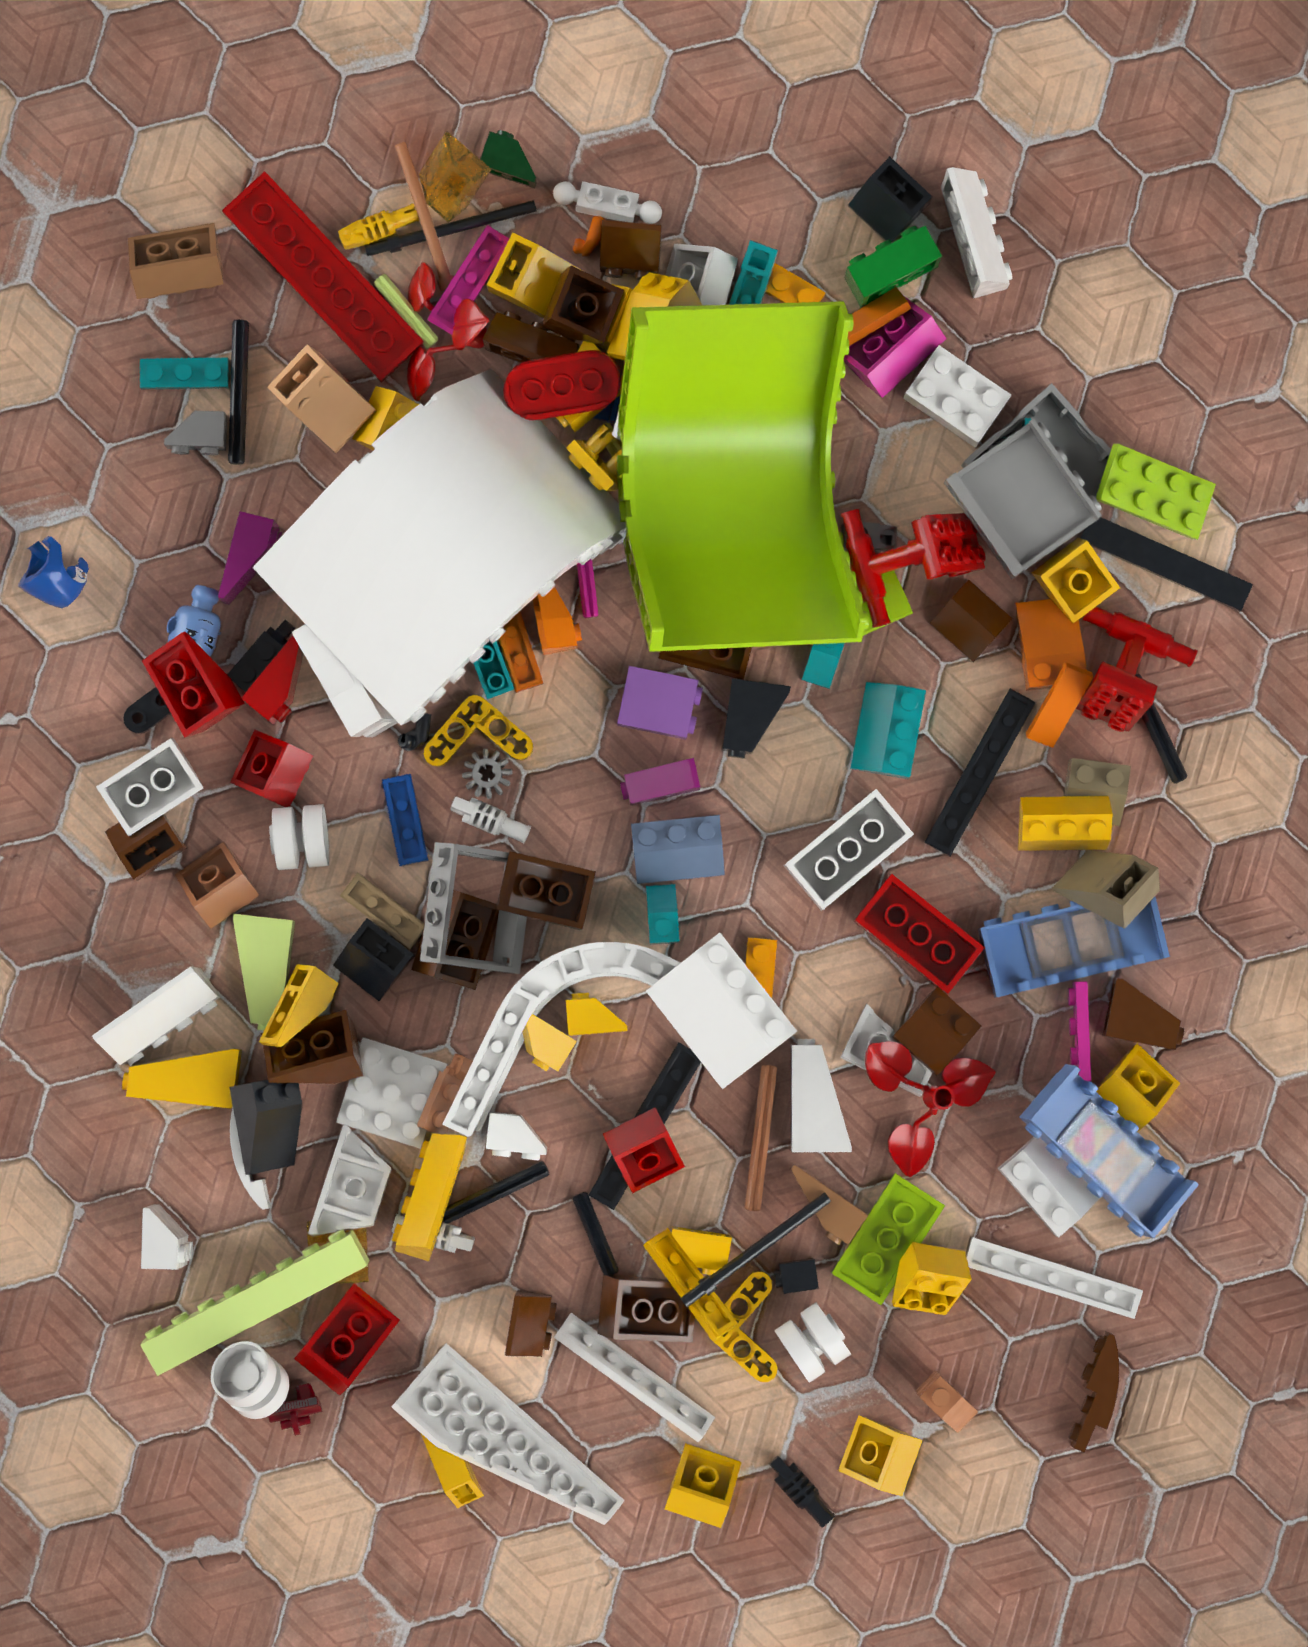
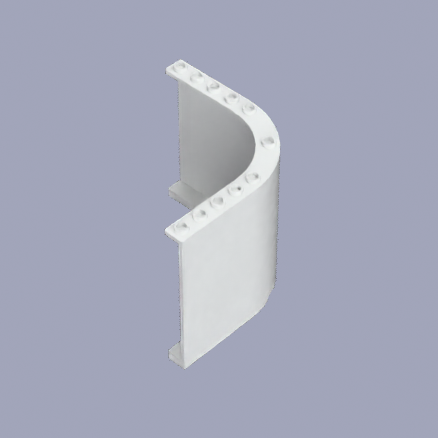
M492 369L443 388L433 394L425 406L420 403L371 444L375 450L371 453L368 452L359 461L355 459L253 567L401 726L410 720L416 723L427 712L424 707L430 701L434 704L446 693L443 687L449 681L455 683L466 672L463 667L469 661L472 664L476 662L486 652L483 646L488 641L491 643L497 641L505 633L502 627L538 594L542 597L545 596L556 585L553 582L577 563L584 565L588 560H593L599 554L602 555L608 549L611 550L617 544H621L626 536L625 522H620L619 503L606 490H598L589 481L588 478L591 474L584 468H577L568 458L571 453L540 420L524 419L508 407L503 393L504 382Z
M596 942L568 948L537 964L513 986L503 1000L442 1125L467 1137L472 1136L474 1131L478 1132L482 1129L524 1042L522 1031L532 1014L537 1016L543 1007L561 991L578 982L604 976L631 978L652 986L681 962L652 949L635 944Z

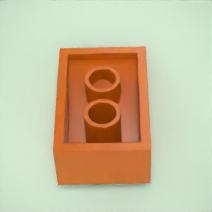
M1051 599L1015 603L1026 691L1051 688L1066 662L1087 670L1079 620L1072 623Z

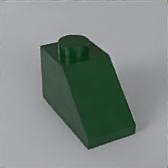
M498 130L497 133L490 131L479 161L480 171L535 189L537 184L536 176L518 140H515L514 135L506 131Z

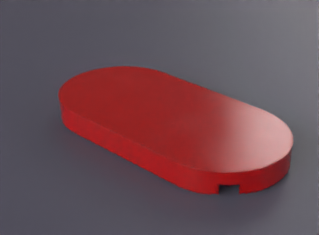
M586 350L527 360L517 364L506 378L503 393L508 407L527 420H541L595 411L607 407L616 398L621 387V373L616 362L609 355L601 351Z

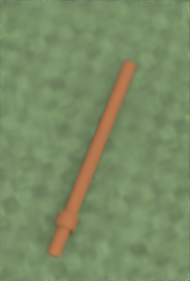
M402 142L396 144L395 148L439 276L437 282L440 291L444 292L454 275H450L407 144Z

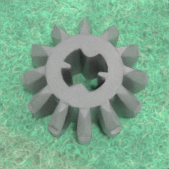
M483 749L484 759L481 760L478 754L474 752L472 757L476 761L475 765L469 761L464 763V766L472 769V772L462 773V777L464 779H474L467 783L466 788L470 790L478 785L475 791L476 797H480L483 789H486V797L491 799V789L495 788L498 795H502L503 791L498 785L501 783L509 787L511 784L510 781L502 778V776L512 775V769H501L509 763V760L504 758L497 763L500 752L497 750L490 759L488 749ZM486 766L493 767L492 772L495 775L493 780L488 778V782L482 781L483 776L480 773L483 767L487 770Z

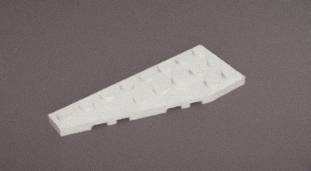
M447 1343L391 1406L436 1447L603 1525L611 1519L625 1501Z

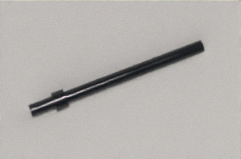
M532 200L435 226V230L439 238L537 212L535 202ZM420 230L401 236L393 234L387 236L386 240L364 246L368 257L390 251V253L402 251V247L427 240L424 231Z
M825 1192L711 1276L706 1275L700 1279L696 1287L680 1298L685 1306L689 1307L705 1294L708 1296L717 1290V1285L831 1203Z

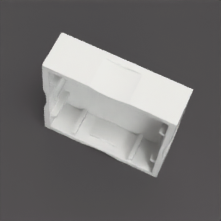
M306 624L292 631L294 638L351 737H360L362 735L365 737H375L398 723Z

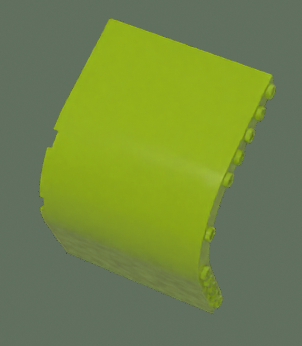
M844 301L633 307L631 309L617 434L622 442V455H617V484L620 522H625L626 536L623 540L624 551L649 652L862 642L863 632L869 626L868 613L866 611L863 612L862 594L856 590V575L854 571H850V556L848 551L845 552L843 548L844 538L843 533L838 531L832 493L836 482L835 473L831 471L833 425L837 423L836 402L841 400L840 379L845 377L844 356L849 354L848 332L853 330L854 324L853 315L848 313Z

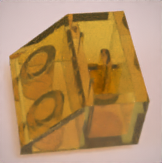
M448 131L444 133L421 169L419 177L426 204L447 222H450L466 210L492 169Z

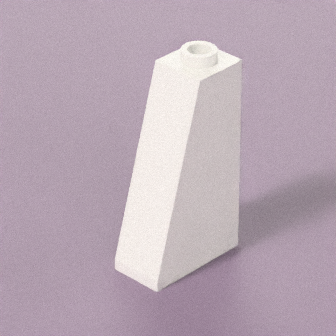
M797 1039V1045H791V1152H852V1146L822 1045H815V1039Z

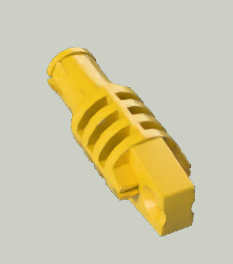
M412 203L390 213L388 210H383L380 213L359 219L342 228L338 233L344 249L347 250L384 239L396 233V229L416 221L419 222L420 220Z

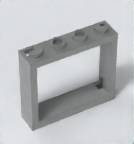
M435 842L420 961L520 974L527 917L499 910L492 962L445 955L458 855L505 862V871L509 852ZM507 958H510L509 967L506 966Z

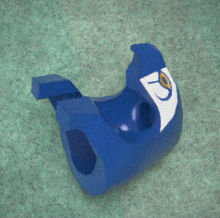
M48 536L42 540V543L49 549V553L39 541L28 548L32 556L26 573L18 583V587L48 605L65 608L83 590L87 582L89 567L87 562L80 557L77 565L69 566L66 571L63 565L61 545L52 536Z

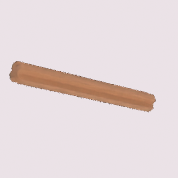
M762 1065L745 1199V1209L748 1211H760L777 1075V1067L773 1065Z

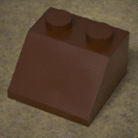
M570 266L560 275L541 326L568 339L603 344L624 290Z
M936 987L892 1037L905 1046L915 1058L937 1076L966 1046L982 1025L939 987Z

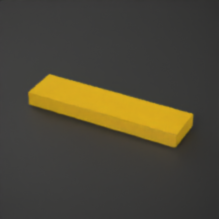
M669 1228L654 1236L643 1245L680 1297L699 1284L698 1281L704 1277L672 1236ZM715 1291L709 1296L705 1294L688 1307L712 1341H715L738 1324Z

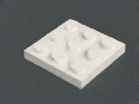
M363 1037L359 1048L363 1076L349 1080L336 1122L421 1149L427 1130L418 1127L417 1123L439 1071L443 1072L448 1064Z

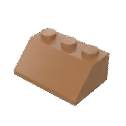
M215 223L128 238L129 270L137 299H152L159 295L180 294L188 290L209 289L224 284Z

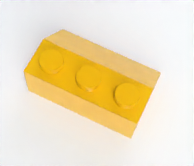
M1109 796L1020 797L1018 851L1107 850L1111 841L1113 817Z

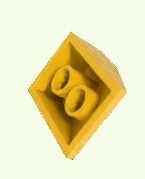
M651 272L643 276L630 292L607 354L612 358L625 360L631 309L633 307L701 306L702 303L690 281Z

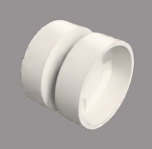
M324 804L303 806L302 822L298 823L293 807L273 808L272 825L269 826L271 852L275 854L277 869H298L300 852L305 853L309 868L329 866V839Z
M817 1302L800 1313L807 1328L804 1331H801L791 1320L774 1330L809 1383L825 1373L824 1366L819 1358L820 1355L824 1353L834 1365L851 1355L842 1341L845 1339L844 1334L830 1314L825 1316Z
M241 1341L228 1346L218 1355L212 1366L211 1384L213 1389L244 1417L250 1419L267 1417L277 1411L287 1397L289 1377L286 1370L256 1343Z

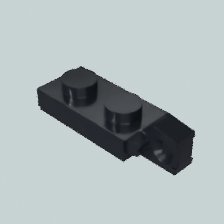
M286 619L276 630L269 627L227 675L242 690L247 692L287 643L286 639L295 630V627Z

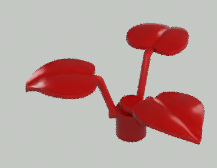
M422 262L414 273L408 289V302L416 312H420L424 306L431 311L435 307L430 302L436 289L435 276L431 267L425 262ZM464 299L456 309L453 335H451L452 345L433 347L427 351L425 348L419 347L413 353L408 364L407 382L414 400L420 402L421 396L426 393L434 379L435 360L432 356L434 353L450 350L462 351L464 347L483 348V337L487 331L485 326L490 320L481 312L473 300Z
M892 1041L871 1043L868 1046L865 1055V1067L867 1075L874 1086L882 1091L892 1092L898 1088L902 1081L904 1084L922 1090L924 1092L923 1101L930 1108L928 1112L914 1122L913 1126L900 1124L889 1136V1154L905 1176L912 1177L926 1165L934 1150L935 1139L933 1132L929 1128L919 1127V1125L930 1116L936 1115L938 1109H948L953 1103L961 1107H969L976 1104L982 1098L991 1079L996 1073L994 1069L975 1059L956 1058L942 1070V1079L946 1084L945 1086H927L904 1077L912 1069V1057L905 1046Z

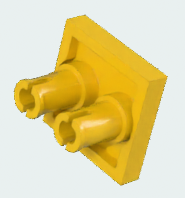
M603 424L587 441L573 440L566 449L571 453L568 456L571 462L577 468H584L591 474L588 479L598 490L616 491L618 489L617 455H622V448L607 463L598 455L613 439H616L611 431L603 438L610 430L606 424Z

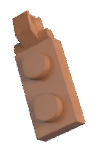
M454 1054L450 1066H446L443 1072L439 1071L417 1123L418 1127L435 1134H447L449 1127L442 1124L473 1060L459 1054Z

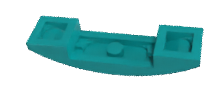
M750 240L729 305L762 303L777 257V249Z

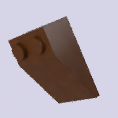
M602 220L600 272H605V276L612 278H622L623 274L635 275L634 278L640 280L649 272L658 274L662 225Z
M509 851L496 909L582 930L596 871Z
M347 1009L315 1018L282 1047L263 1045L269 1083L336 1084L363 1076L357 1033Z
M603 1275L597 1332L599 1335L614 1340L692 1342L695 1316L680 1299L681 1297L667 1279Z
M517 1290L514 1296L505 1349L506 1356L542 1357L543 1350H549L552 1333L546 1332L548 1320L554 1321L557 1303L551 1302L552 1295Z

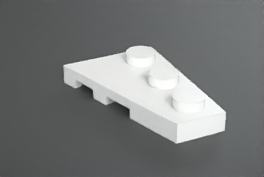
M866 1004L840 1058L866 1070L865 1055L868 1046L871 1043L897 1042L892 1037L895 1032ZM911 1054L912 1069L904 1077L922 1085H927L932 1072ZM902 1081L899 1084V1087L919 1097L923 1093L922 1090L904 1084Z

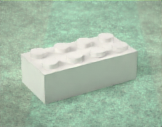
M875 789L789 860L784 867L822 911L912 837L914 833L880 792Z

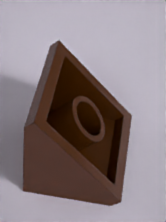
M968 580L930 622V625L974 662L1013 618Z

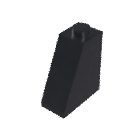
M732 678L722 751H728V757L745 759L746 754L753 753L788 697L791 686Z

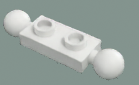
M566 181L558 183L553 190V197L557 203L568 205L573 201L577 202L576 212L601 216L606 219L622 222H633L635 215H637L647 224L658 222L662 216V209L657 202L646 201L643 204H638V193L583 181L580 191L576 190L571 183Z

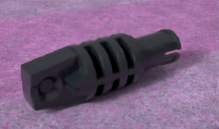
M776 1456L769 1463L779 1475L774 1481L798 1508H805L821 1528L835 1517V1514L818 1497V1489L794 1462L788 1467L779 1456Z

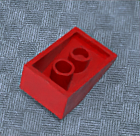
M186 631L142 660L184 738L206 731L245 704L231 678Z
M293 635L241 698L273 725L277 721L280 723L284 722L292 711L289 706L293 703L304 655Z
M353 1283L294 1359L340 1396L349 1388L400 1319Z

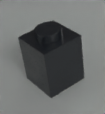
M814 1258L778 1263L779 1270H774L776 1288L782 1287L783 1294L819 1289Z

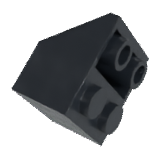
M889 156L869 177L849 202L848 207L884 241L890 239L893 243L925 210L933 196Z
M366 918L349 940L333 966L380 1002L415 957V954L370 919Z

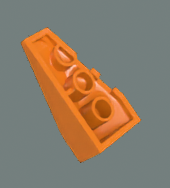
M555 586L545 596L542 597L538 594L533 598L543 655L578 649L577 641H582L579 623L573 624L572 616Z

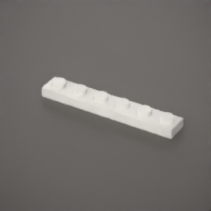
M974 1237L971 1238L966 1255L969 1268L1135 1319L1143 1293L1141 1289Z
M570 1313L554 1336L563 1345L695 1441L699 1442L715 1419L713 1415L606 1337L597 1334L595 1329L573 1313Z

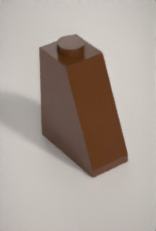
M1114 978L1102 1036L1176 1050V1045L1182 1044L1184 1028L1180 1027L1181 1020L1124 979Z

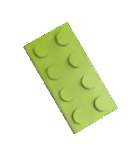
M1113 444L1096 499L1099 502L1190 539H1198L1216 484L1121 444Z
M894 1173L831 1273L879 1305H882L896 1283L900 1259L912 1242L922 1243L945 1205Z

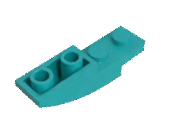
M488 641L483 646L486 652L473 664L486 698L490 699L514 690V686L497 641L494 643Z

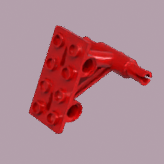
M854 509L841 514L848 535L845 545L850 556L851 568L855 572L856 582L862 594L863 603H867L873 628L891 623L884 602L887 592L882 574L912 564L915 566L923 564L927 580L945 575L951 578L985 569L984 562L986 556L977 540L976 534L978 531L965 513L922 516L920 519L911 522L915 539L909 540L906 545L878 554L875 553L871 536L865 534L860 510Z
M1096 606L1085 614L1082 620L1105 629V633L1108 636L1124 642L1125 645L1116 667L1102 661L1076 709L1080 710L1081 715L1088 719L1097 720L1098 718L1107 722L1108 726L1115 731H1130L1153 704L1158 687L1156 684L1135 676L1143 653H1149L1160 659L1169 657L1190 668L1198 650L1174 641V637L1171 634L1155 629L1145 622L1137 621L1119 611H1115L1113 614Z

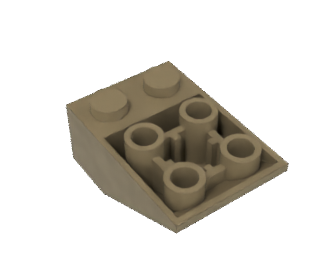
M1087 850L1052 887V890L1125 929L1160 891L1158 867L1135 855Z

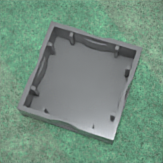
M1051 383L1026 405L1018 416L1001 431L990 437L961 465L965 468L1020 430L1025 418H1034L1037 424L1042 422L1049 431L1051 437L1048 439L1053 447L1059 446L1068 459L1065 464L1070 471L1073 472L1075 470L1081 476L1085 483L1082 488L1088 496L1093 495L1096 498L1111 448L1086 426L1076 409Z

